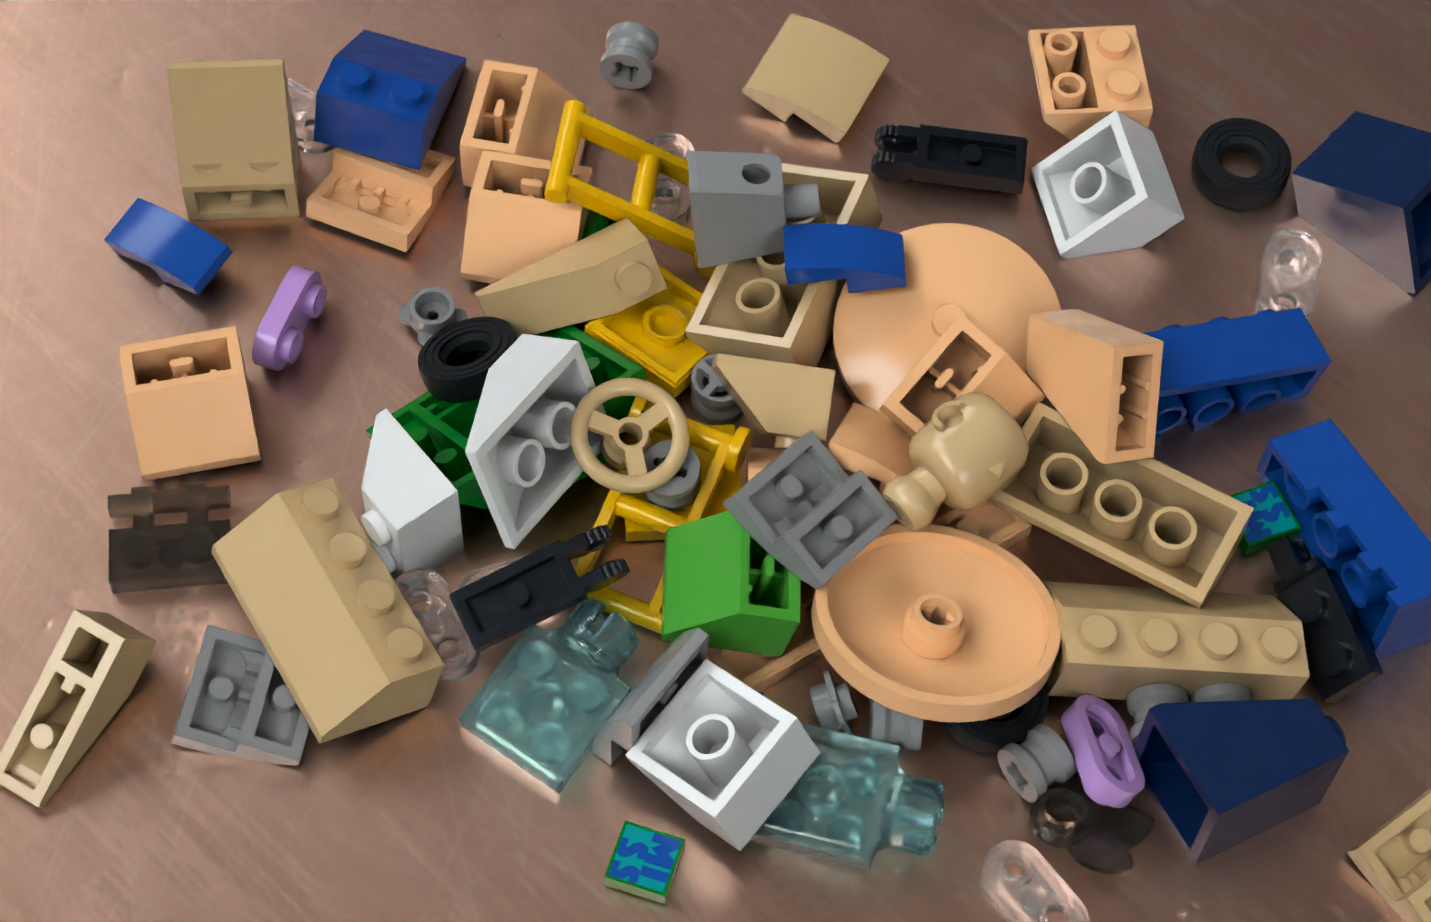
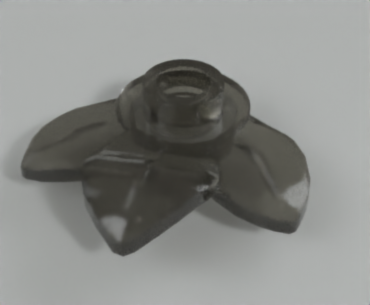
M1076 772L1072 778L1062 783L1060 788H1053L1043 793L1040 799L1033 803L1029 814L1030 828L1039 840L1053 847L1065 848L1081 866L1105 874H1121L1132 870L1133 860L1128 849L1140 844L1147 837L1155 821L1154 817L1129 805L1123 808H1113L1096 803L1084 791L1079 772Z

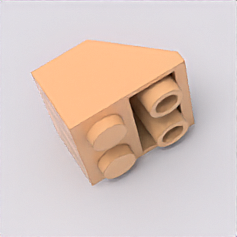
M1135 25L1029 30L1028 41L1043 121L1070 140H1073L1115 110H1118L1144 127H1149L1153 105Z
M484 59L459 144L463 186L472 187L482 150L552 161L564 104L569 100H579L539 68ZM586 106L585 114L593 117V111ZM582 137L579 140L575 165H581L587 140Z
M482 150L469 198L460 270L461 279L493 284L582 239L590 209L569 200L561 204L549 202L544 197L551 166L550 160ZM574 164L572 177L593 186V167Z
M960 314L885 400L879 410L910 437H913L922 426L932 419L934 411L940 405L953 401L955 398L966 393L980 392L990 396L1010 413L1019 426L1031 414L1037 402H1041L1046 396L1004 349L963 314Z
M237 326L118 346L125 397L143 481L261 460L245 361Z

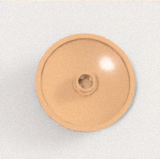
M934 223L898 233L903 236L906 287L849 293L847 282H845L837 301L833 325V344L837 368L854 402L881 412L879 408L960 314H963L1004 349L1033 381L1025 371L1029 314L1061 310L1057 294L1048 276L1026 251L1011 240L993 231L961 223Z
M902 524L890 525L828 582L817 590L815 589L812 601L811 618L815 638L825 658L835 671L848 684L871 700L894 711L925 720L952 723L975 722L995 718L1014 711L1026 704L1044 686L1050 676L1060 646L1061 631L1055 602L1040 578L1019 558L994 542L967 531L948 526L928 524L924 528L910 530Z

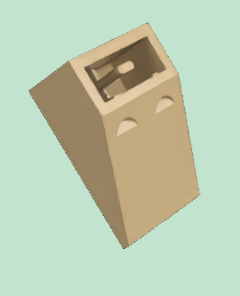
M252 58L249 60L167 62L180 182L189 221L300 217L302 164L284 60Z

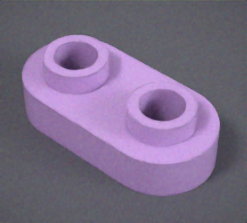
M294 265L289 269L257 329L252 348L254 364L280 371L286 363L292 364L296 361L303 345V331L311 317L317 318L320 315L326 301L327 288L321 285V275L319 272L298 265Z
M1089 694L1081 695L1063 713L1061 722L1066 741L1069 744L1082 780V787L1086 794L1098 804L1108 805L1113 808L1126 807L1143 790L1145 777L1125 723L1119 713L1103 699Z

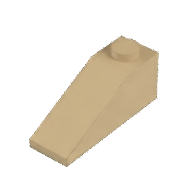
M626 217L475 292V295L485 317H495L508 322L519 338L522 333L534 335L616 314L668 287L648 239Z
M74 609L0 752V785L33 805L44 807L130 696L157 641L109 613Z

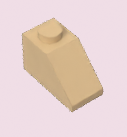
M717 353L713 358V373L759 434L764 437L776 438L774 448L786 450L810 430L815 433L821 442L826 441L835 370Z

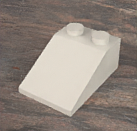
M522 333L488 369L465 453L506 548L515 549L584 471L572 450L570 425L577 405L596 386L579 341ZM602 404L596 411L606 415ZM588 430L590 447L594 455L597 456L601 452L603 435Z

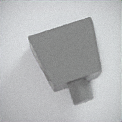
M687 151L689 190L698 268L783 252V226H786V220L820 217L818 183L783 185L781 158L775 153Z

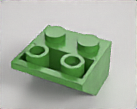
M729 511L669 528L665 534L661 641L673 642L681 633L690 629L700 628L709 634L708 647L781 657L800 623L801 579L785 568L757 543Z

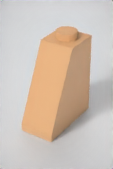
M1080 309L1030 313L1025 371L1096 460L1103 464L1154 458L1164 341Z

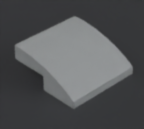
M812 430L796 440L722 503L737 522L772 557L816 590L828 582L899 518L864 472L859 470L849 477Z
M207 625L171 744L206 753L263 763L298 765L310 726L261 640Z
M695 628L681 633L674 639L597 731L592 743V753L612 766L624 750L629 751L703 661L707 659L709 634L700 628Z

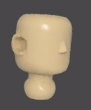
M980 392L960 395L953 401L940 405L934 411L932 419L914 434L909 444V460L914 470L908 475L897 476L891 479L886 484L882 496L899 518L897 520L910 530L921 529L930 524L935 516L936 508L942 503L955 510L973 511L1023 468L1029 452L1027 439L1010 413L990 396Z

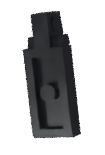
M1285 536L1269 546L1267 549L1275 571L1281 577L1273 583L1275 592L1278 594L1276 598L1302 621L1308 668L1322 700L1334 704L1383 675L1380 663L1337 571L1328 568L1322 557L1315 556L1312 558L1305 542L1302 540L1296 541L1290 539L1289 536Z

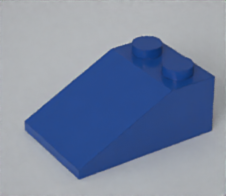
M364 29L334 56L317 90L313 141L420 170L466 66V58Z

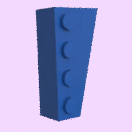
M1301 308L1277 312L1267 309L1252 316L1233 319L1218 317L1207 323L1183 327L1173 324L1158 331L1143 333L1164 341L1155 444L1161 442L1163 437L1161 433L1188 423L1192 432L1213 426L1214 422L1225 417L1233 408L1238 410L1240 416H1244L1307 396L1332 361Z
M1331 419L1269 439L1256 470L1264 483L1274 480L1301 526V530L1296 538L1297 541L1302 540L1305 542L1312 558L1315 556L1322 557L1328 568L1337 571L1377 659L1380 660L1431 641V542Z

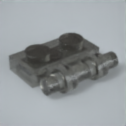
M205 481L186 482L184 489L152 491L150 485L132 487L131 493L108 495L110 518L133 517V528L109 529V585L112 593L228 584L211 550L218 540L232 530L230 519L209 521L208 510L231 508L230 486L206 487ZM187 512V523L155 526L156 514Z

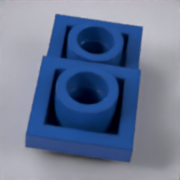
M141 198L136 199L104 239L115 253L151 267L163 281L197 295L214 279L218 270L233 253L226 244L196 225Z
M847 224L783 226L785 273L788 285L846 279L849 293L906 287L904 242L901 234Z

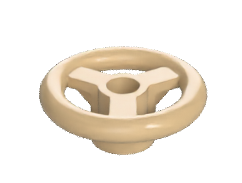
M618 378L596 386L579 402L570 425L572 450L581 468L595 482L617 492L642 493L662 486L680 470L689 450V426L681 406L666 390L642 379ZM619 396H636L654 404L637 418L624 417L618 420L596 411L604 402ZM668 420L672 432L670 451L657 468L647 472L644 454L651 447L650 434L656 427ZM588 430L603 435L601 442L603 457L611 466L620 470H626L627 475L610 470L596 458L589 444ZM624 432L633 434L637 438L638 444L627 445L623 443L619 434Z

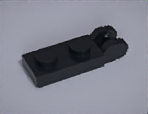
M886 124V126L877 128V132H875V146L878 147V150L881 149L882 152H877V155H873L871 173H874V176H878L879 179L904 182L913 178V181L1022 194L1028 140L1025 137L920 124V127Z
M600 525L563 543L557 540L452 592L449 597L474 650L479 653L588 599V593L599 591L627 576L630 573V569L623 558L610 560L578 577L570 561L605 547L613 539L608 525Z

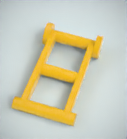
M569 100L565 102L545 188V199L555 204H561L569 200L617 222L627 217L641 233L693 255L692 266L695 272L704 278L710 279L716 266L698 268L694 231L652 213L659 173L689 186L688 161L585 114L586 106L580 101ZM580 137L638 163L631 202L572 177Z
M635 397L628 417L637 418L654 404L646 399ZM686 418L690 434L689 444L715 454L688 517L627 493L610 489L593 528L606 524L611 530L616 516H620L666 534L669 528L705 518L725 470L737 474L741 469L751 445L753 430L739 426L735 434L731 435ZM668 420L656 427L650 434V439L654 431L672 437ZM633 436L630 445L638 444L635 436ZM618 470V473L627 475L626 470ZM602 548L579 558L575 567L578 577L593 570ZM663 575L650 604L609 587L588 593V599L581 602L661 634Z

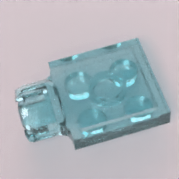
M592 598L578 603L564 623L552 631L543 629L536 624L527 628L457 718L463 728L558 794H560L592 751V743L597 731L631 692V688L621 682L618 677L620 669L638 647L637 631L616 611L607 618L602 613L607 605Z
M802 724L820 754L749 842L867 870L871 869L873 858L877 852L887 848L921 856L929 854L937 840V835H935L936 827L941 824L945 796L944 785L937 780L907 774L898 767L900 746Z

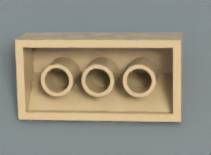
M781 163L783 185L817 182L820 217L786 220V226L799 224H847L879 228L883 219L870 174ZM784 251L717 265L685 330L686 336L710 354L723 353L816 367L833 331L837 301L846 279L788 285L785 273Z
M1037 402L1021 429L1027 439L1029 450L1025 465L986 501L1201 608L1217 586L1240 544L1254 508L1153 458L1103 464L1096 460L1058 411Z
M332 477L276 493L212 546L211 553L319 744L429 706L445 664Z
M1042 581L1055 602L1061 631L1059 650L1050 676L1047 679L1049 696L1080 697L1081 695L1089 694L1101 699L1126 700L1128 693L1135 688L1154 683H1171L1186 689L1189 702H1191L1192 694L1204 686L1217 683H1238L1252 690L1253 700L1293 699L1310 677L1302 621L1275 596L1212 592L1201 608H1198L1160 588Z

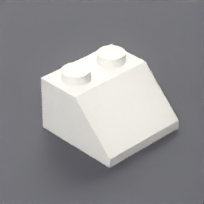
M1118 110L1113 111L1031 168L1059 254L1065 259L1139 248L1185 219L1153 131Z
M385 408L376 414L361 486L365 514L361 516V522L389 573L392 572L403 587L407 589L464 551L459 497L457 489Z
M705 659L625 756L696 821L741 851L818 757L820 752L797 717Z

